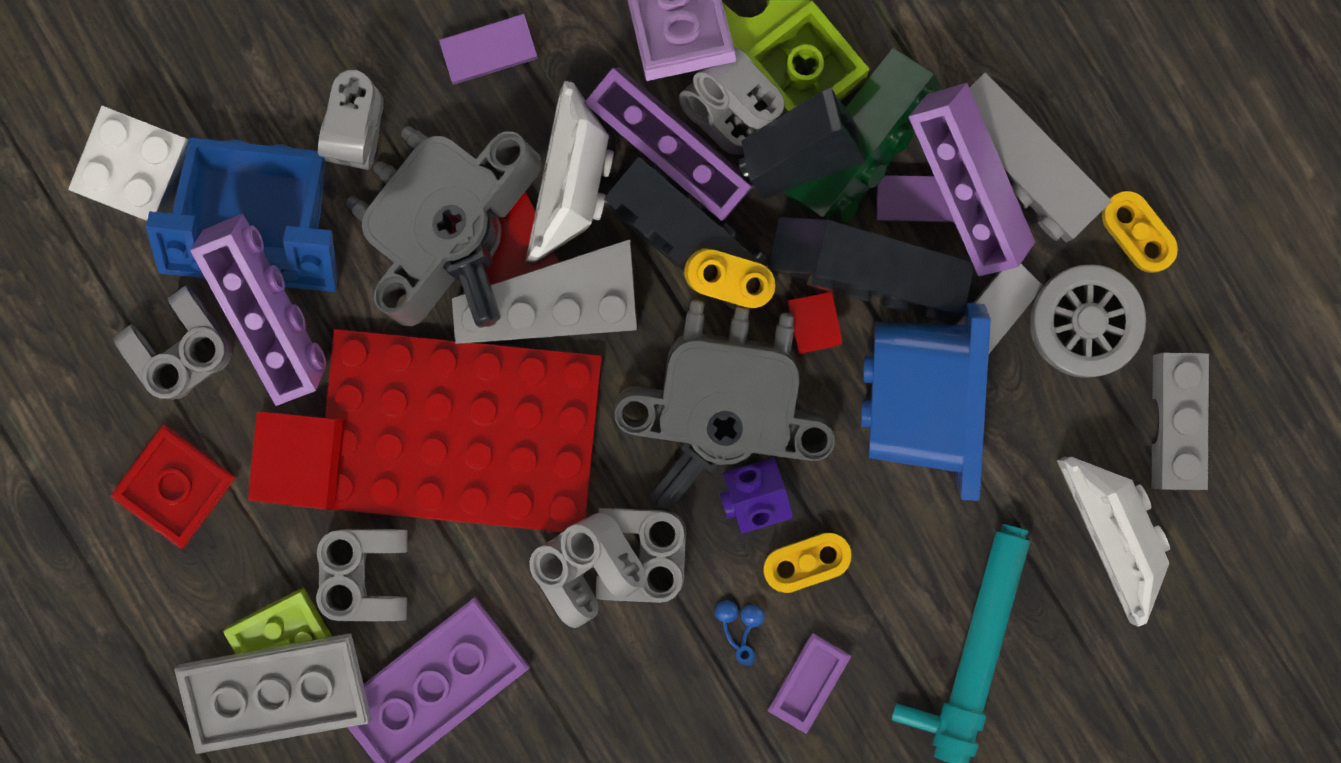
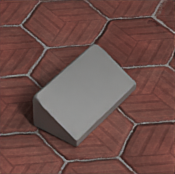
M1022 264L1016 268L997 272L973 302L985 304L991 318L989 353L1043 287ZM966 311L955 325H965Z

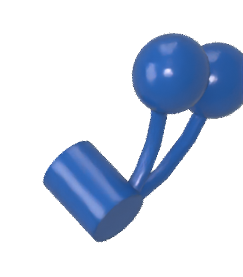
M728 600L719 602L714 609L716 618L723 622L724 632L729 643L737 650L736 659L745 666L753 665L757 656L753 649L746 646V639L752 627H757L763 623L765 619L764 611L757 605H748L742 609L741 620L747 627L743 633L742 647H739L733 641L727 623L733 622L738 617V607L735 603Z

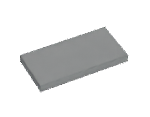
M351 633L183 663L174 669L196 754L369 724L372 719Z

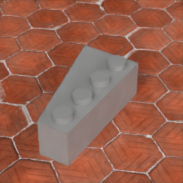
M629 239L491 285L501 314L500 319L491 327L479 328L475 325L465 294L452 298L455 344L637 330L631 241Z

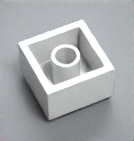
M101 106L68 190L146 221L149 211L170 213L176 198L189 140Z

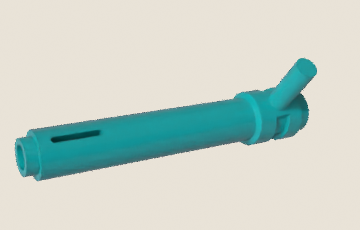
M1003 524L1001 532L996 531L951 696L949 702L943 704L941 715H934L896 703L892 721L935 733L932 744L936 746L934 757L942 761L969 763L971 757H976L979 746L975 742L978 731H983L987 715L983 711L1030 545V540H1026L1027 530Z

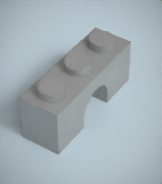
M1209 354L1153 355L1152 399H1156L1158 403L1159 433L1156 443L1152 444L1151 488L1208 490Z

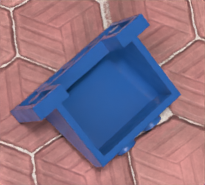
M189 137L172 214L149 211L146 230L158 273L205 278L190 249L203 229L243 214L249 226H254L259 231L264 245L263 252L270 265H275L281 272L285 287L336 292L338 270L332 231L319 229L326 167L325 157L319 156L318 151L294 149L282 144L265 146L248 144L241 140L218 141Z
M966 303L965 325L875 321L873 356H864L863 383H872L871 400H862L861 427H869L868 457L870 459L957 472L956 480L961 500L980 501L991 321L985 304Z

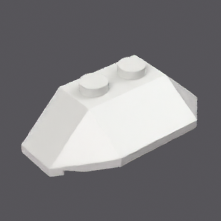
M568 81L564 82L559 93L525 263H537L585 232L591 225L592 219L600 220L604 206L605 194L598 193L601 176H609L614 151L607 150L609 135L591 108L584 103L585 99L575 84Z
M1063 457L1057 460L1129 622L1138 627L1146 624L1169 566L1165 552L1170 550V546L1159 525L1153 527L1146 511L1151 509V503L1144 488L1140 484L1135 486L1131 479L1073 457Z

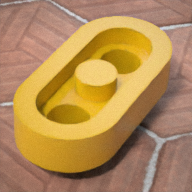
M1125 191L1110 198L1112 202L1102 210V221L1108 232L1140 270L1155 273L1168 268L1176 259L1178 251L1177 242L1171 232L1139 194ZM1124 207L1130 211L1131 220L1129 223H1122L1118 220L1117 211L1119 208ZM1148 242L1154 243L1158 247L1159 253L1155 259H1151L1145 254L1144 248Z
M707 248L694 252L685 264L684 274L688 285L696 292L747 308H758L765 305L772 298L775 291V279L772 272L766 266L754 261ZM713 264L717 268V276L712 281H706L703 271L708 265ZM757 277L760 287L757 292L749 294L746 284L749 279Z
M821 533L773 550L765 559L763 566L764 577L767 583L776 591L783 593L794 592L843 574L851 562V549L846 540L834 533ZM826 546L833 547L836 551V558L831 563H823L819 556L820 551ZM789 561L793 564L794 572L790 577L783 578L778 575L777 567L781 562Z

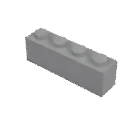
M985 72L970 87V91L1019 205L1024 209L1030 206L1041 217L1038 224L1052 239L1057 241L1061 237L1065 242L1074 239L1112 201Z

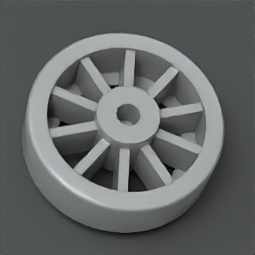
M1079 265L1053 276L1043 285L1035 297L1030 312V332L1039 354L1053 368L1074 377H1097L1120 369L1137 353L1146 331V311L1143 300L1135 286L1121 273L1101 265ZM1093 285L1107 289L1097 303H1093ZM1083 286V304H1081L1072 289ZM1114 294L1121 302L1123 308L1107 313L1103 307ZM1063 296L1072 307L1071 311L1057 306ZM1054 314L1067 318V325L1054 328ZM1125 314V330L1109 325L1108 318ZM1069 330L1072 335L1063 345L1056 333ZM1104 332L1121 338L1113 349L1103 336ZM1079 339L1082 340V356L1070 351ZM1092 339H1094L1103 352L1102 355L1092 357Z

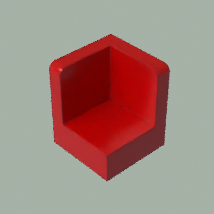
M832 292L786 302L787 313H791L795 317L793 341L796 355L842 344V336Z

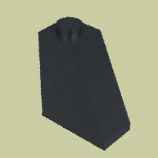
M832 88L821 91L741 140L745 156L739 159L742 176L748 183L753 184L763 197L866 163L856 123Z

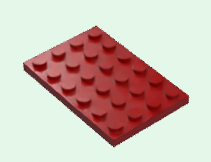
M334 329L325 418L343 420L334 509L564 532L568 527L586 518L602 356L478 343L455 344V341Z

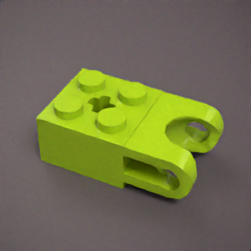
M765 0L768 5L762 14L752 18L738 16L722 2L733 46L748 55L753 64L783 96L784 109L780 116L829 88H832L839 100L843 101L865 83L870 69L813 1ZM798 64L802 69L810 66L812 68L811 75L797 73L795 71L796 65Z

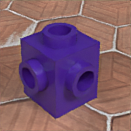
M774 457L723 473L728 491L719 493L727 519L736 517L741 534L793 518L786 489Z

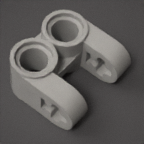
M734 47L736 62L700 69L694 75L692 83L680 93L679 102L685 114L694 123L698 124L724 151L733 155L744 154L741 140L776 120L783 112L784 100L779 90L759 71L748 55ZM763 100L768 107L759 112L755 109L754 105ZM740 126L745 133L735 138L731 132Z
M347 70L335 78L331 88L327 112L320 130L318 155L325 157L327 162L371 170L378 146L379 126L383 112V97L381 92L364 73L357 70ZM362 90L366 91L364 97H360ZM352 97H356L354 104L351 103Z
M187 285L167 298L171 307L188 330L182 337V340L168 350L157 355L142 333L132 324L113 337L116 347L146 390L153 396L161 399H180L186 396L196 385L210 375L223 370L228 365L232 356V346L229 339L198 296ZM210 338L214 342L216 352L209 362L202 363L196 355V348L201 340ZM172 364L177 368L179 379L173 388L166 389L160 382V373L165 366Z
M599 508V513L609 515L619 524L622 533L639 534V561L644 568L646 581L643 587L625 598H620L612 594L600 576L597 575L596 599L661 603L676 597L682 589L685 580V543L687 532L682 518L674 512L665 510ZM665 521L673 526L676 536L672 544L661 546L654 542L651 530L656 522ZM662 566L669 569L674 578L673 586L663 591L654 588L649 579L650 571L653 568Z
M602 513L591 515L568 527L564 532L538 547L532 553L529 561L533 578L540 585L559 618L572 628L582 626L598 614L597 599L583 577L586 571L594 567L608 590L620 598H625L643 587L646 581L644 568L621 532L619 524L609 515Z
M341 529L325 535L317 548L319 589L316 601L321 613L330 620L335 621L407 620V597L367 596L365 560L367 553H406L408 530ZM338 539L346 540L353 548V557L348 564H339L332 557V546ZM336 585H344L352 592L353 600L348 609H340L332 602L331 593Z

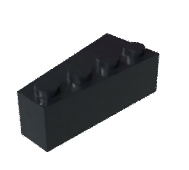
M640 157L636 159L604 198L605 206L610 212L683 272L688 258L694 252L707 248L754 261L768 268L770 259L757 249L751 254L738 243L742 237L724 221L716 224L705 214L707 208L689 192L683 195L670 184L673 180L669 175L653 163L649 166ZM713 264L708 265L703 271L706 281H712L717 276V268ZM772 272L776 282L778 276ZM757 277L749 279L746 284L749 294L757 292L760 287ZM716 299L733 314H735V308L740 306Z
M779 217L768 269L773 272L807 280L806 285L828 291H833L834 287L844 289V296L864 301H871L872 297L882 299L881 306L890 309L908 311L909 306L919 308L917 316L944 321L945 314L964 315L974 265L966 260L830 220Z

